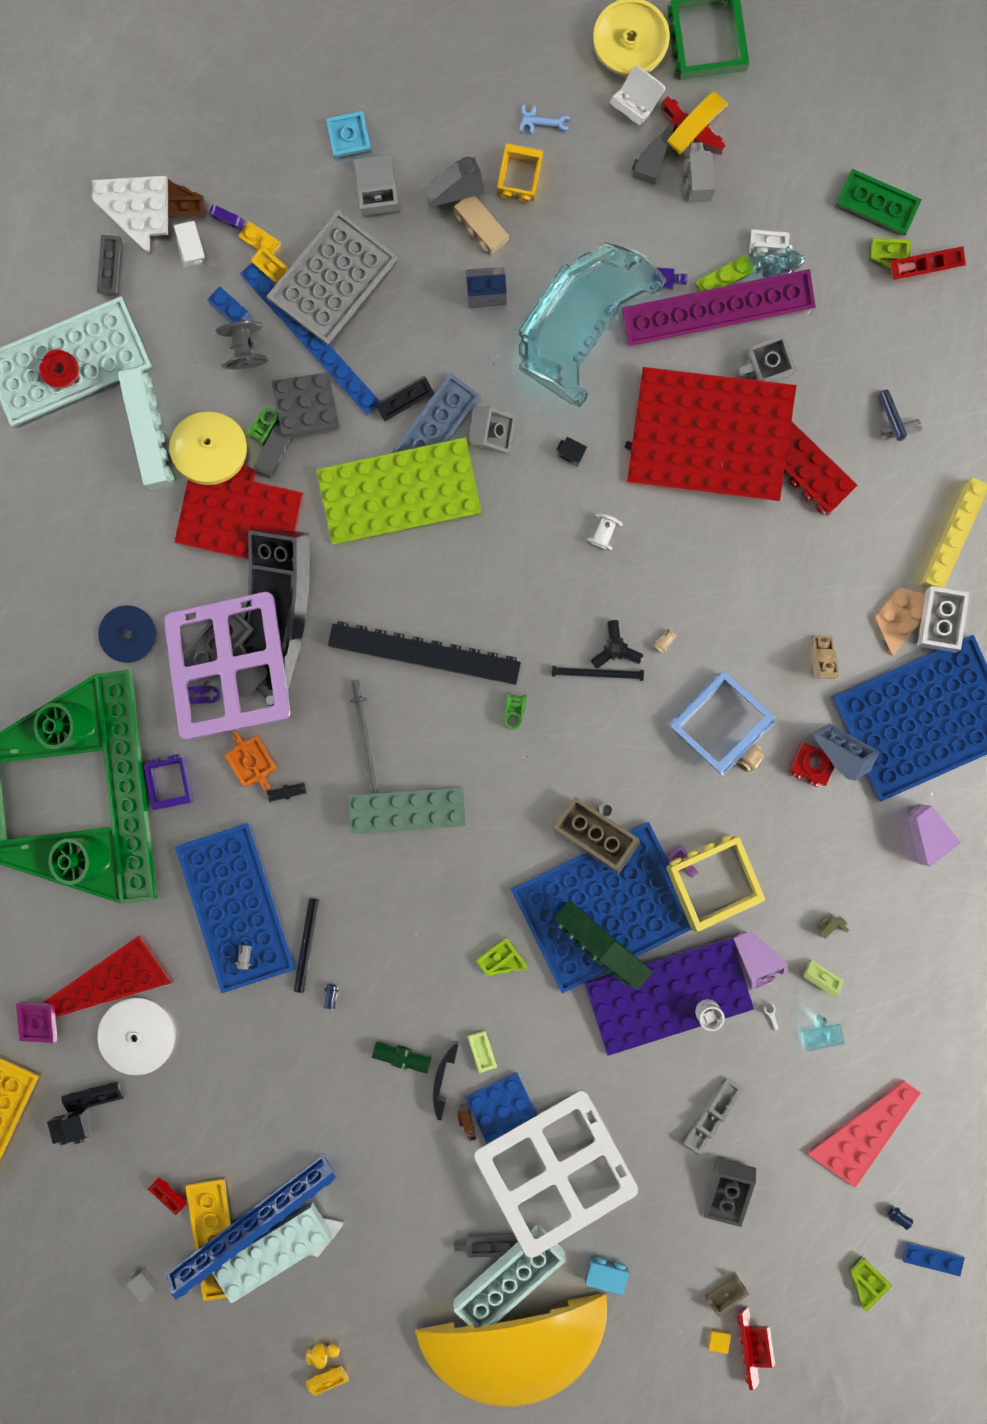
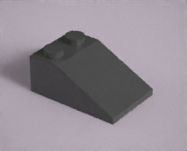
M469 156L453 163L423 188L429 208L485 194L481 171L475 157Z
M719 1158L714 1171L704 1218L741 1227L756 1184V1168Z

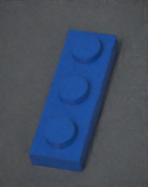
M911 1242L906 1243L903 1262L956 1276H961L965 1257L962 1255Z

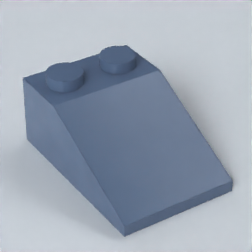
M828 724L813 734L814 739L836 769L849 780L856 781L870 772L879 754V751L832 724Z

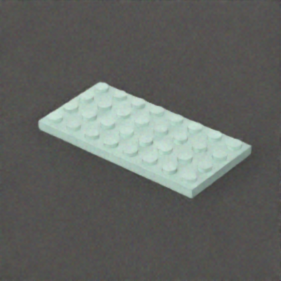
M120 296L0 348V402L11 427L18 426L120 382L118 372L139 367L143 371L153 368L123 297ZM61 349L69 352L76 358L79 364V379L70 387L65 389L52 388L42 379L39 366L44 359L43 357L49 351ZM60 364L57 365L55 372L61 374L64 367H61Z

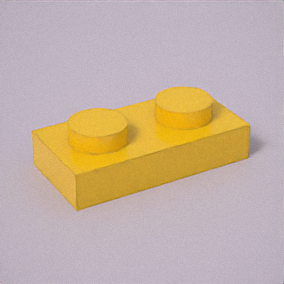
M250 221L247 222L238 236L240 240L257 251L264 245L270 252L275 254L281 245L280 241Z
M264 245L250 260L276 284L289 269Z
M342 1366L333 1367L326 1373L313 1376L310 1380L306 1381V1386L311 1394L316 1396L349 1381V1377Z

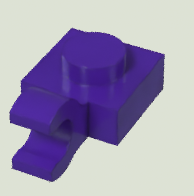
M655 267L654 288L673 290V284L686 285L688 274H674L673 268Z

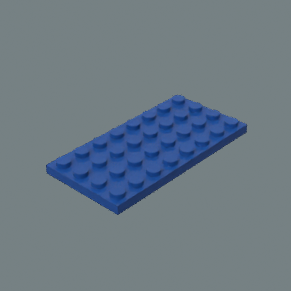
M246 823L175 846L221 994L295 970L296 968L250 824ZM239 945L252 946L249 961L251 966L248 969H238L237 964H235L238 962Z

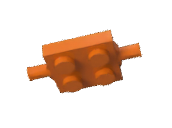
M238 731L232 734L231 737L236 746L224 756L242 786L245 788L254 782H259L264 791L271 788L265 777L277 769V766L259 736L256 735L250 740L243 741Z

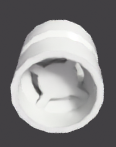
M705 999L698 1003L695 1014L701 1026L707 1031L720 1029L724 1024L725 1017L719 1005L710 999Z

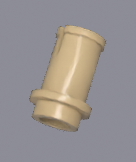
M667 629L658 641H654V649L661 654L663 651L666 652V648L677 636Z

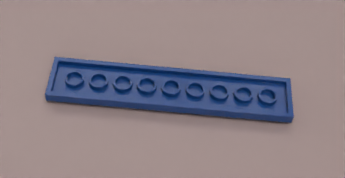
M323 1154L169 1271L166 1276L171 1295L175 1300L186 1295L191 1288L202 1283L208 1275L219 1270L225 1262L233 1259L242 1249L250 1246L254 1240L266 1234L271 1227L283 1221L288 1214L300 1208L305 1201L313 1198L322 1188L330 1185L337 1177L326 1156Z

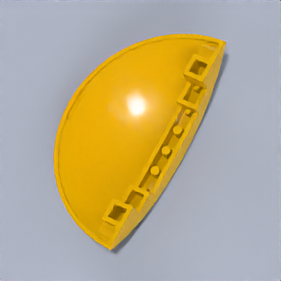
M606 1293L568 1300L567 1307L550 1310L551 1313L476 1328H474V1325L454 1328V1322L416 1329L415 1332L421 1351L429 1366L454 1391L471 1400L487 1405L501 1407L528 1405L559 1393L572 1384L588 1367L600 1346L605 1331L607 1319Z

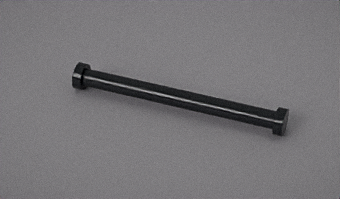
M552 665V677L566 675L644 680V670L621 671L559 668L556 665Z

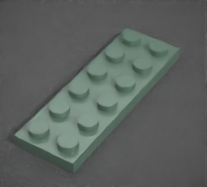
M463 787L348 795L350 834L466 826Z

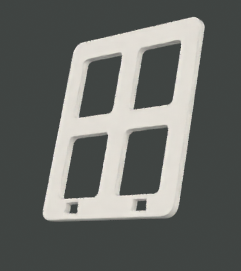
M583 1091L571 1095L481 1147L474 1153V1160L521 1249L529 1258L538 1256L638 1194L637 1184L589 1096ZM577 1109L594 1137V1142L559 1162L542 1130L544 1127ZM591 1111L596 1120L592 1124H590L586 1113ZM525 1138H529L545 1166V1171L516 1189L509 1191L493 1163V1157ZM603 1156L618 1181L620 1188L589 1208L584 1209L568 1180V1175L596 1158ZM619 1164L625 1174L621 1178L615 1169ZM554 1185L571 1217L539 1238L534 1239L518 1210V1205L549 1186Z

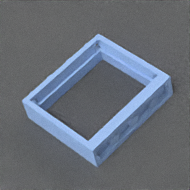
M725 671L722 674L716 675L712 680V684L708 688L702 689L698 695L699 697L694 702L691 701L685 707L686 711L681 716L677 715L672 720L671 725L672 730L721 776L776 722L775 717ZM727 682L764 717L718 763L681 727Z

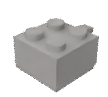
M702 142L690 144L688 159H685V166H683V178L686 177L684 196H688V203L711 201L716 189L713 154L710 151H704Z
M785 334L747 348L745 350L748 359L745 361L746 365L737 369L739 377L750 374V377H754L755 380L774 382L797 372Z

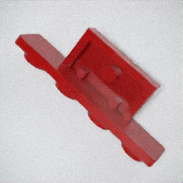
M744 1307L739 1312L737 1321L741 1327L740 1342L744 1348L743 1363L746 1364L747 1370L745 1379L749 1385V1390H754L759 1384L757 1367L773 1368L775 1362L770 1326H751L749 1308Z

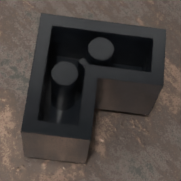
M89 1108L56 1116L47 1121L53 1144L65 1145L70 1142L79 1144L90 1137V1134L94 1131Z

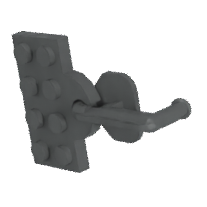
M240 614L230 615L228 623L233 656L248 654L243 643L253 634L255 629ZM212 620L183 650L185 667L217 660ZM264 665L236 672L238 695L247 697L257 690L266 698V704L273 706V692L262 683L268 674ZM213 676L197 679V681L204 686Z

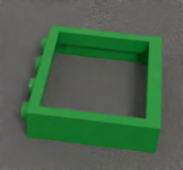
M670 0L669 6H666L667 18L671 19L669 32L670 37L673 36L674 39L672 54L676 55L677 62L674 63L676 73H679V80L747 71L750 63L740 0ZM729 2L737 60L686 67L678 9Z

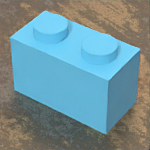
M591 1257L585 1276L586 1286L623 1295L629 1276L628 1267L621 1262H607V1259L603 1257Z

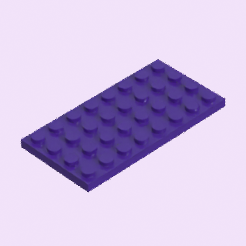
M732 936L645 963L653 973L639 990L634 986L629 988L613 974L585 982L607 1056L701 1027L695 1010L698 1003L705 999L715 1001L724 1013L725 1019L754 1010Z

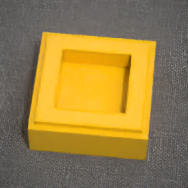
M711 1329L708 1350L728 1354L731 1333Z

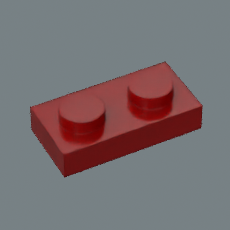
M159 1177L147 1189L175 1215L187 1204L180 1194L174 1192L169 1187V1184Z

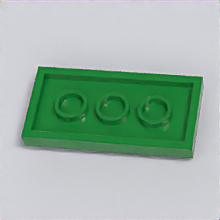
M852 169L836 206L905 236L922 199Z

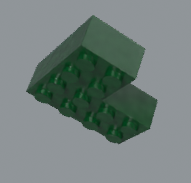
M570 900L554 917L560 923L558 927L566 934L568 932L569 937L575 943H579L582 950L588 955L590 954L596 963L605 968L609 973H612L629 988L634 986L639 990L653 973L630 950L613 938L587 913Z

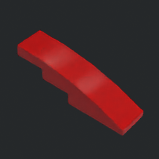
M964 246L891 260L892 279L896 280L965 266Z

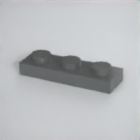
M101 235L97 281L98 294L117 295L122 241L120 236Z

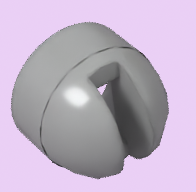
M601 803L597 811L603 815V806L605 805L604 816L607 818L611 817L614 813L613 806L610 803Z

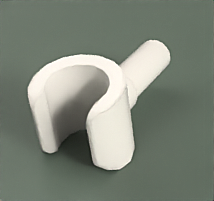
M771 1004L773 1011L768 1013L766 1006H764V1013L769 1015L774 1031L778 1030L774 1015L776 1007Z

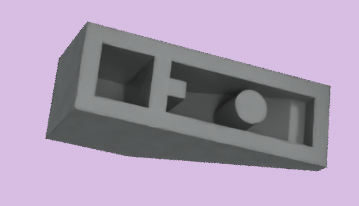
M670 124L640 154L639 160H634L632 170L635 171L633 178L655 185L668 147L667 140L672 135L674 124Z

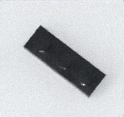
M422 376L376 402L375 405L383 420L387 421L433 395L434 392L427 378Z
M117 1081L61 1096V1102L66 1111L70 1113L124 1099V1092Z

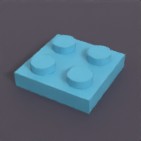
M363 111L326 118L334 158L371 150Z

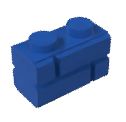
M220 286L207 300L210 306L229 323L248 321L251 318L250 313Z

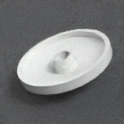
M144 997L127 998L113 1005L103 1016L98 1028V1045L102 1056L111 1067L128 1075H143L158 1069L171 1055L176 1040L175 1025L168 1011L156 1001ZM132 1035H136L138 1039L136 1041L133 1040Z

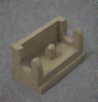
M735 1272L704 1294L709 1305L712 1306L715 1314L719 1317L748 1296L749 1292Z

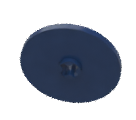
M129 605L116 607L109 611L100 623L98 630L99 643L103 651L116 661L123 663L139 661L150 653L155 644V624L152 618L138 607ZM125 629H126L127 631H131V632H132V633L130 634V637H131V638H129V639H128L127 637H124V638H123V635L125 634V632H124Z

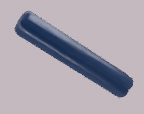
M888 389L880 391L879 398L896 440H905L907 433Z

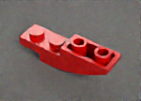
M669 96L662 101L661 109L671 118L669 125H675L673 132H675L689 114L684 113L680 109L679 103ZM709 124L692 142H702L704 151H710L719 155L723 154L726 148L723 138L719 135L716 136Z

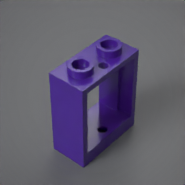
M179 754L167 756L168 760L160 761V758L148 760L149 764L144 765L153 810L194 802L185 757H179ZM179 763L186 796L160 801L153 768Z

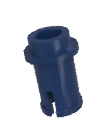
M327 984V987L324 988L326 995L323 1008L334 1010L336 1009L337 993L340 990L338 985Z
M893 1206L888 1211L887 1216L890 1221H895L905 1230L910 1229L913 1219L902 1213L899 1207L895 1208Z

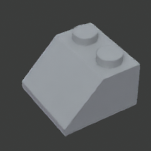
M473 407L467 444L482 450L510 454L516 416L492 407Z

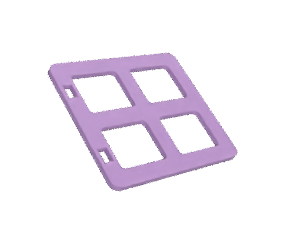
M262 592L172 612L165 616L164 625L178 731L181 738L185 740L281 721L290 716L291 711L275 601L272 594ZM252 600V606L242 607V602ZM261 609L266 649L234 657L228 617L233 614ZM195 613L196 619L187 620L186 615ZM212 620L217 660L185 667L180 627ZM268 664L274 705L242 713L236 672ZM220 675L225 716L193 723L187 683L192 680Z

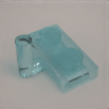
M822 1015L816 1016L817 1028L802 1031L806 1051L845 1044L841 1024L825 1026L827 1020Z

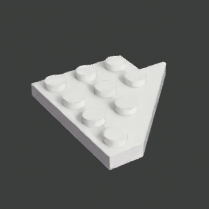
M166 176L92 180V200L146 252H150V236L168 235V178Z

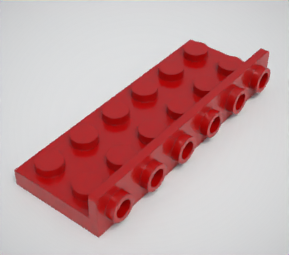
M791 422L784 475L789 479L790 485L794 488L798 487L803 492L802 496L807 501H812L816 505L815 508L819 513L828 516L858 485L801 429Z

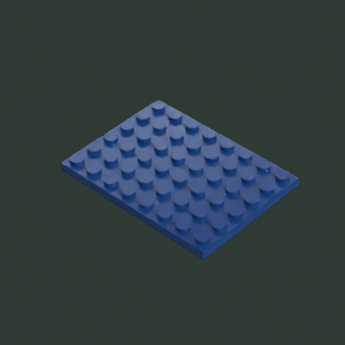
M974 634L963 638L961 650L956 653L936 650L833 696V700L848 733L879 751L871 771L867 773L879 802L987 755V663Z
M649 822L628 831L639 838L640 844L619 875L588 854L583 853L511 889L562 994L607 972L605 968L592 959L590 954L588 955L580 948L579 943H575L569 937L568 932L566 934L558 927L560 923L554 917L569 900L587 913L636 957L692 930L666 870V866L670 865Z

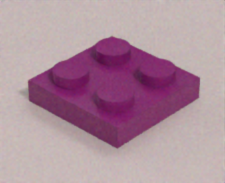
M21 1001L16 1004L19 1041L55 1043L57 1041L54 1004Z

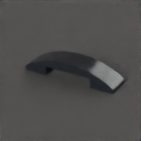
M455 1041L447 1049L435 1075L433 1105L437 1120L440 1121L442 1120L446 1098L439 1097L446 1063L454 1064L459 1045L458 1041Z

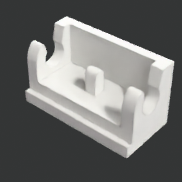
M191 221L174 225L173 233L184 268L202 263L205 255L195 222Z

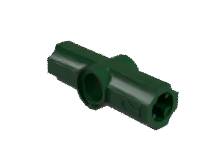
M376 1041L371 1058L391 1063L392 1066L400 1069L408 1068L427 1074L432 1057L413 1052L412 1049L404 1046H392Z

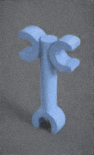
M526 105L522 106L523 122L519 128L521 134L524 127H529L530 135H532L534 132L533 124L559 127L560 131L568 132L569 127L563 126L562 123L569 122V116H562L560 119L535 117V106H533L530 113L525 111Z

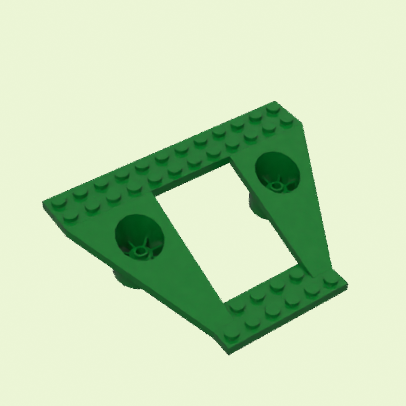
M132 669L94 674L0 731V763L103 751L111 827L7 839L0 778V865L117 903L156 900L158 898ZM61 710L65 712L63 716L61 715ZM79 870L83 872L81 876H79Z

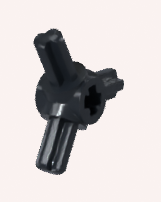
M608 621L609 639L606 640L607 645L603 647L604 650L591 659L593 666L598 669L610 659L614 661L617 658L620 660L625 658L640 664L643 654L628 648V644L624 643L623 638H620L619 621ZM619 644L621 647L619 648V650H621L620 653H618L617 651L612 652L611 649L613 647L611 645Z

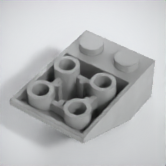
M387 154L354 159L361 215L366 216L399 211L392 155Z

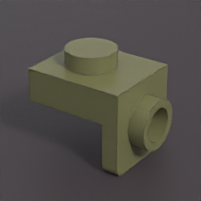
M832 915L828 920L824 919L819 924L817 933L826 939L837 926L847 933L849 931L846 927L848 923L839 916L837 918Z

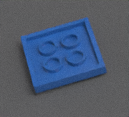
M518 1072L465 1096L487 1144L537 1116Z

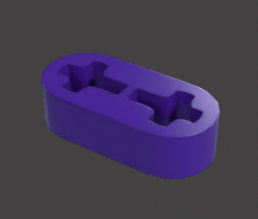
M212 205L208 212V215L237 230H241L245 222L238 215L216 205Z
M215 686L188 687V694L191 693V690H194V693H200V697H194L193 701L189 697V703L191 704L216 703L221 697L220 690ZM210 689H213V692L217 695L211 700L210 697H204V693H210Z

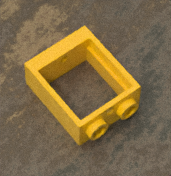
M506 143L497 185V194L507 199L511 197L519 198L522 202L534 201L543 159V150ZM509 158L536 163L531 192L503 186Z

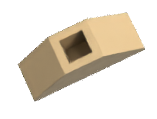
M813 636L812 669L814 679L839 678L832 636Z

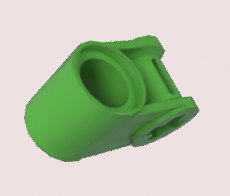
M272 408L263 409L248 429L246 435L248 437L252 436L260 442V445L264 446L274 426L279 422L278 413ZM269 413L274 414L272 422H266L265 420L266 415Z
M508 692L504 724L509 730H516L520 727L527 695L516 696ZM510 716L518 718L516 726L508 724L507 720Z

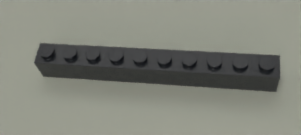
M338 621L337 624L332 623L328 646L331 648L513 685L517 684L521 664L520 661H517V657L507 655L505 659L500 658L499 654L494 652H488L485 655L480 654V650L469 648V651L461 650L462 646L450 644V647L442 646L443 642L431 640V643L423 642L424 638L413 636L412 639H407L404 634L394 632L392 636L387 635L386 631L381 629H375V632L368 631L366 626L356 625V628L348 627L349 623Z

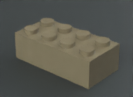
M577 797L573 798L553 827L556 834L618 875L640 844L639 838Z

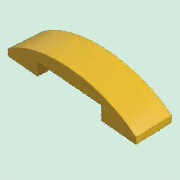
M715 91L712 92L681 123L667 140V143L679 154H682L698 134L729 103Z

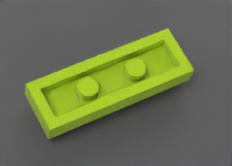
M743 255L696 281L695 286L698 291L733 285L754 273V269L746 255Z

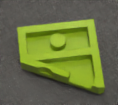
M872 238L870 259L891 270V260L910 257L911 240Z
M507 937L476 959V962L487 976L529 968Z
M864 1257L850 1270L862 1307L867 1313L892 1285Z

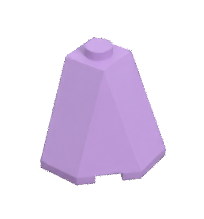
M746 931L740 932L733 938L736 951L752 990L770 984L775 980L774 978L778 973L783 975L788 971L787 963L752 931L748 933Z

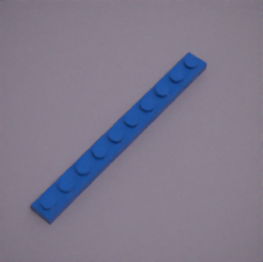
M253 263L240 273L242 278L367 416L377 408L375 403L380 400L329 344L323 343L267 299L266 296L275 286L272 280Z

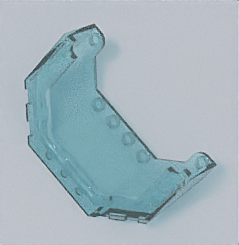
M605 242L599 246V250L593 253L589 251L578 257V262L570 266L568 264L562 266L519 329V336L521 337V343H519V355L521 356L519 369L569 404L581 407L587 400L588 391L580 386L579 367L585 361L586 356L595 346L601 334L606 330L612 318L617 314L620 306L644 292L649 294L660 292L667 281L663 274L641 251Z

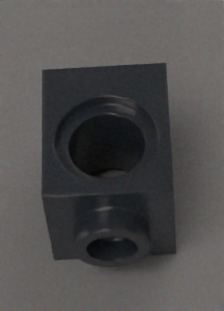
M567 436L565 441L561 439L556 450L559 451L558 457L578 467L587 450V446Z

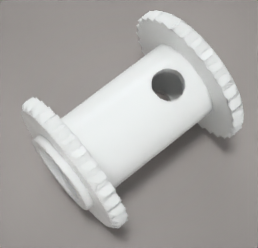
M599 513L597 517L601 519L595 537L594 539L588 538L587 541L599 549L611 551L612 547L608 545L615 526H622V522L610 515Z

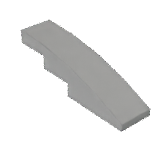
M726 1078L692 1127L682 1145L695 1154L700 1155L709 1139L713 1138L720 1124L727 1118L743 1088L729 1078Z

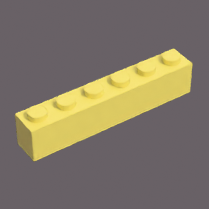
M974 477L966 481L923 576L921 585L927 588L931 586L945 587L987 494V483Z

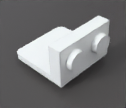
M636 65L631 70L621 90L612 97L609 103L616 110L628 116L632 122L641 125L652 113L665 90V86L640 66Z
M751 230L749 254H753L755 258L772 256L773 259H784L792 250V245H789L790 233Z

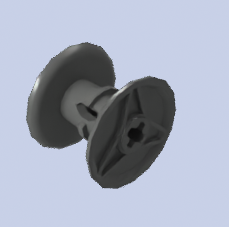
M251 320L223 324L216 328L215 331L218 335L231 337L232 344H230V349L234 353V357H230L221 363L222 368L230 370L248 369L261 366L269 361L265 355L253 354L252 350L254 342H251L250 334L260 331L263 327L262 322Z

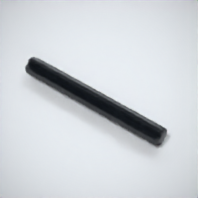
M310 898L308 901L294 985V992L297 993L305 991L319 899Z

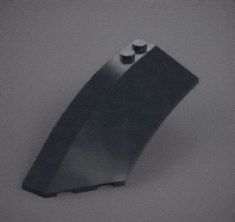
M248 530L249 580L247 596L269 592L274 597L288 690L301 647L307 613L310 579V533L282 530ZM252 600L247 601L246 607L252 606ZM261 609L245 612V620L255 631L243 645L247 649L248 654L263 651L266 649V640ZM267 664L264 665L268 672L265 685L269 690H273L270 668Z

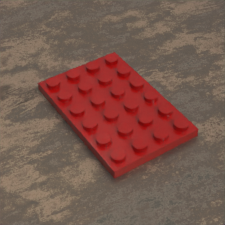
M235 477L214 485H202L187 480L174 543L249 559L248 530L295 531L304 493Z

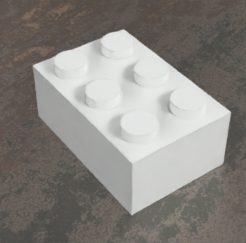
M933 586L929 587L925 593L917 646L954 653L960 651L970 593Z

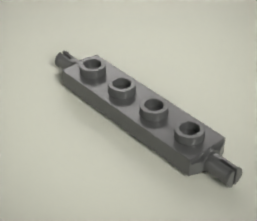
M514 1234L468 1236L466 1243H454V1252L466 1251L468 1258L503 1256L518 1241Z

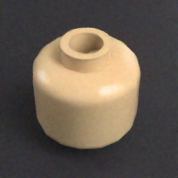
M755 743L736 762L737 767L745 772L756 770L764 757L760 751L761 747Z

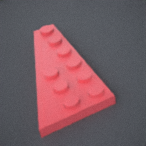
M903 1080L887 1092L884 1097L848 1121L828 1139H824L820 1145L808 1151L807 1154L856 1188L921 1092Z

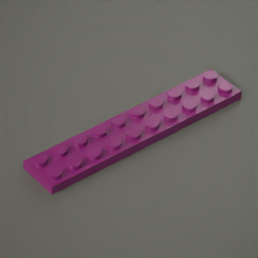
M806 269L622 307L628 346L812 309L816 308L811 271Z

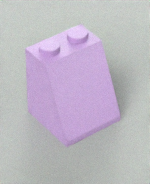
M918 804L910 810L911 814L907 817L920 864L932 866L961 843L932 806H920Z

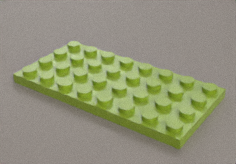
M466 437L316 469L332 545L482 513Z

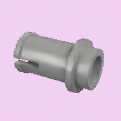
M239 945L238 962L235 963L238 969H248L251 966L249 961L252 946Z

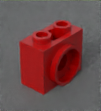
M800 742L788 770L792 771V776L801 780L803 777L809 779V784L819 788L820 785H827L835 766L823 750L805 742ZM812 757H816L818 760V765L815 768L810 765Z

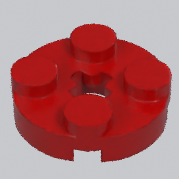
M55 349L45 354L42 363H40L39 372L42 379L52 388L65 389L79 379V364L76 358L69 352ZM59 364L61 367H64L61 374L55 372Z

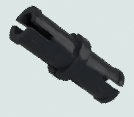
M302 782L290 786L286 784L282 788L267 790V796H271L267 797L269 803L307 794V790L304 788L306 787L305 783Z

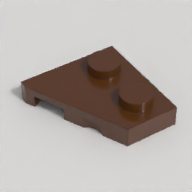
M168 179V217H205L204 196L192 192L188 188L173 183Z
M468 1103L462 1104L457 1115L459 1126L464 1127L469 1142L477 1140Z

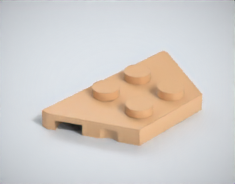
M898 588L874 617L891 655L897 652L921 623L925 600L924 593Z

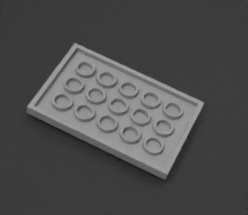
M337 210L266 297L315 337L328 345L398 260V256Z

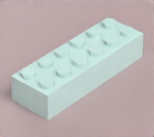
M140 367L118 372L143 485L150 491L171 487L175 477L173 470L168 465V462L171 460L168 450L164 448L166 438L159 426L162 425L160 414H157L155 406H158L156 396L151 392V388H153L151 376L148 377L147 372H144Z
M311 1202L270 1228L266 1234L258 1237L250 1246L242 1249L233 1259H229L219 1270L212 1272L232 1304L331 1242L333 1234L314 1203Z
M539 1224L530 1231L534 1239L547 1233ZM517 1242L454 1299V1312L467 1325H474V1328L496 1324L566 1261L565 1250L557 1243L538 1256L529 1258L524 1254Z

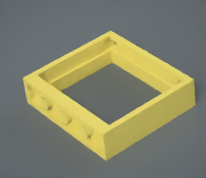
M732 834L721 838V842L706 844L704 846L705 849L699 852L698 850H693L687 853L688 857L673 859L670 862L671 864L666 866L692 931L699 932L765 901L739 836H732ZM734 846L753 894L698 919L679 870Z

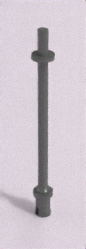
M359 679L352 680L355 699H351L350 702L356 704L371 794L378 793L363 706V701H366L367 697L362 698Z

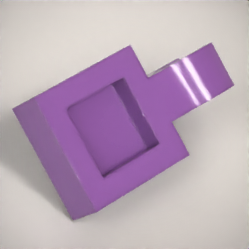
M679 845L667 856V859L670 862L679 857L683 859L688 857V852L682 845ZM692 865L684 868L692 878L699 873Z

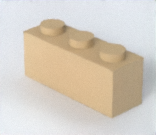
M476 196L462 199L454 206L455 218L459 223L463 222L468 227L466 230L472 238L476 237L480 241L479 246L484 252L488 251L492 255L509 241L508 233Z

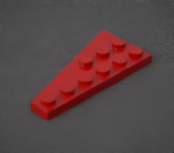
M139 935L45 1000L44 1003L54 1004L55 1017H59L171 984L172 980L141 935Z

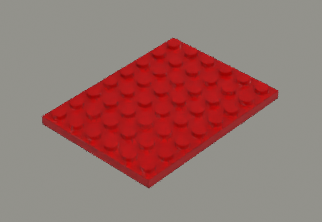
M643 367L627 482L780 501L797 385Z

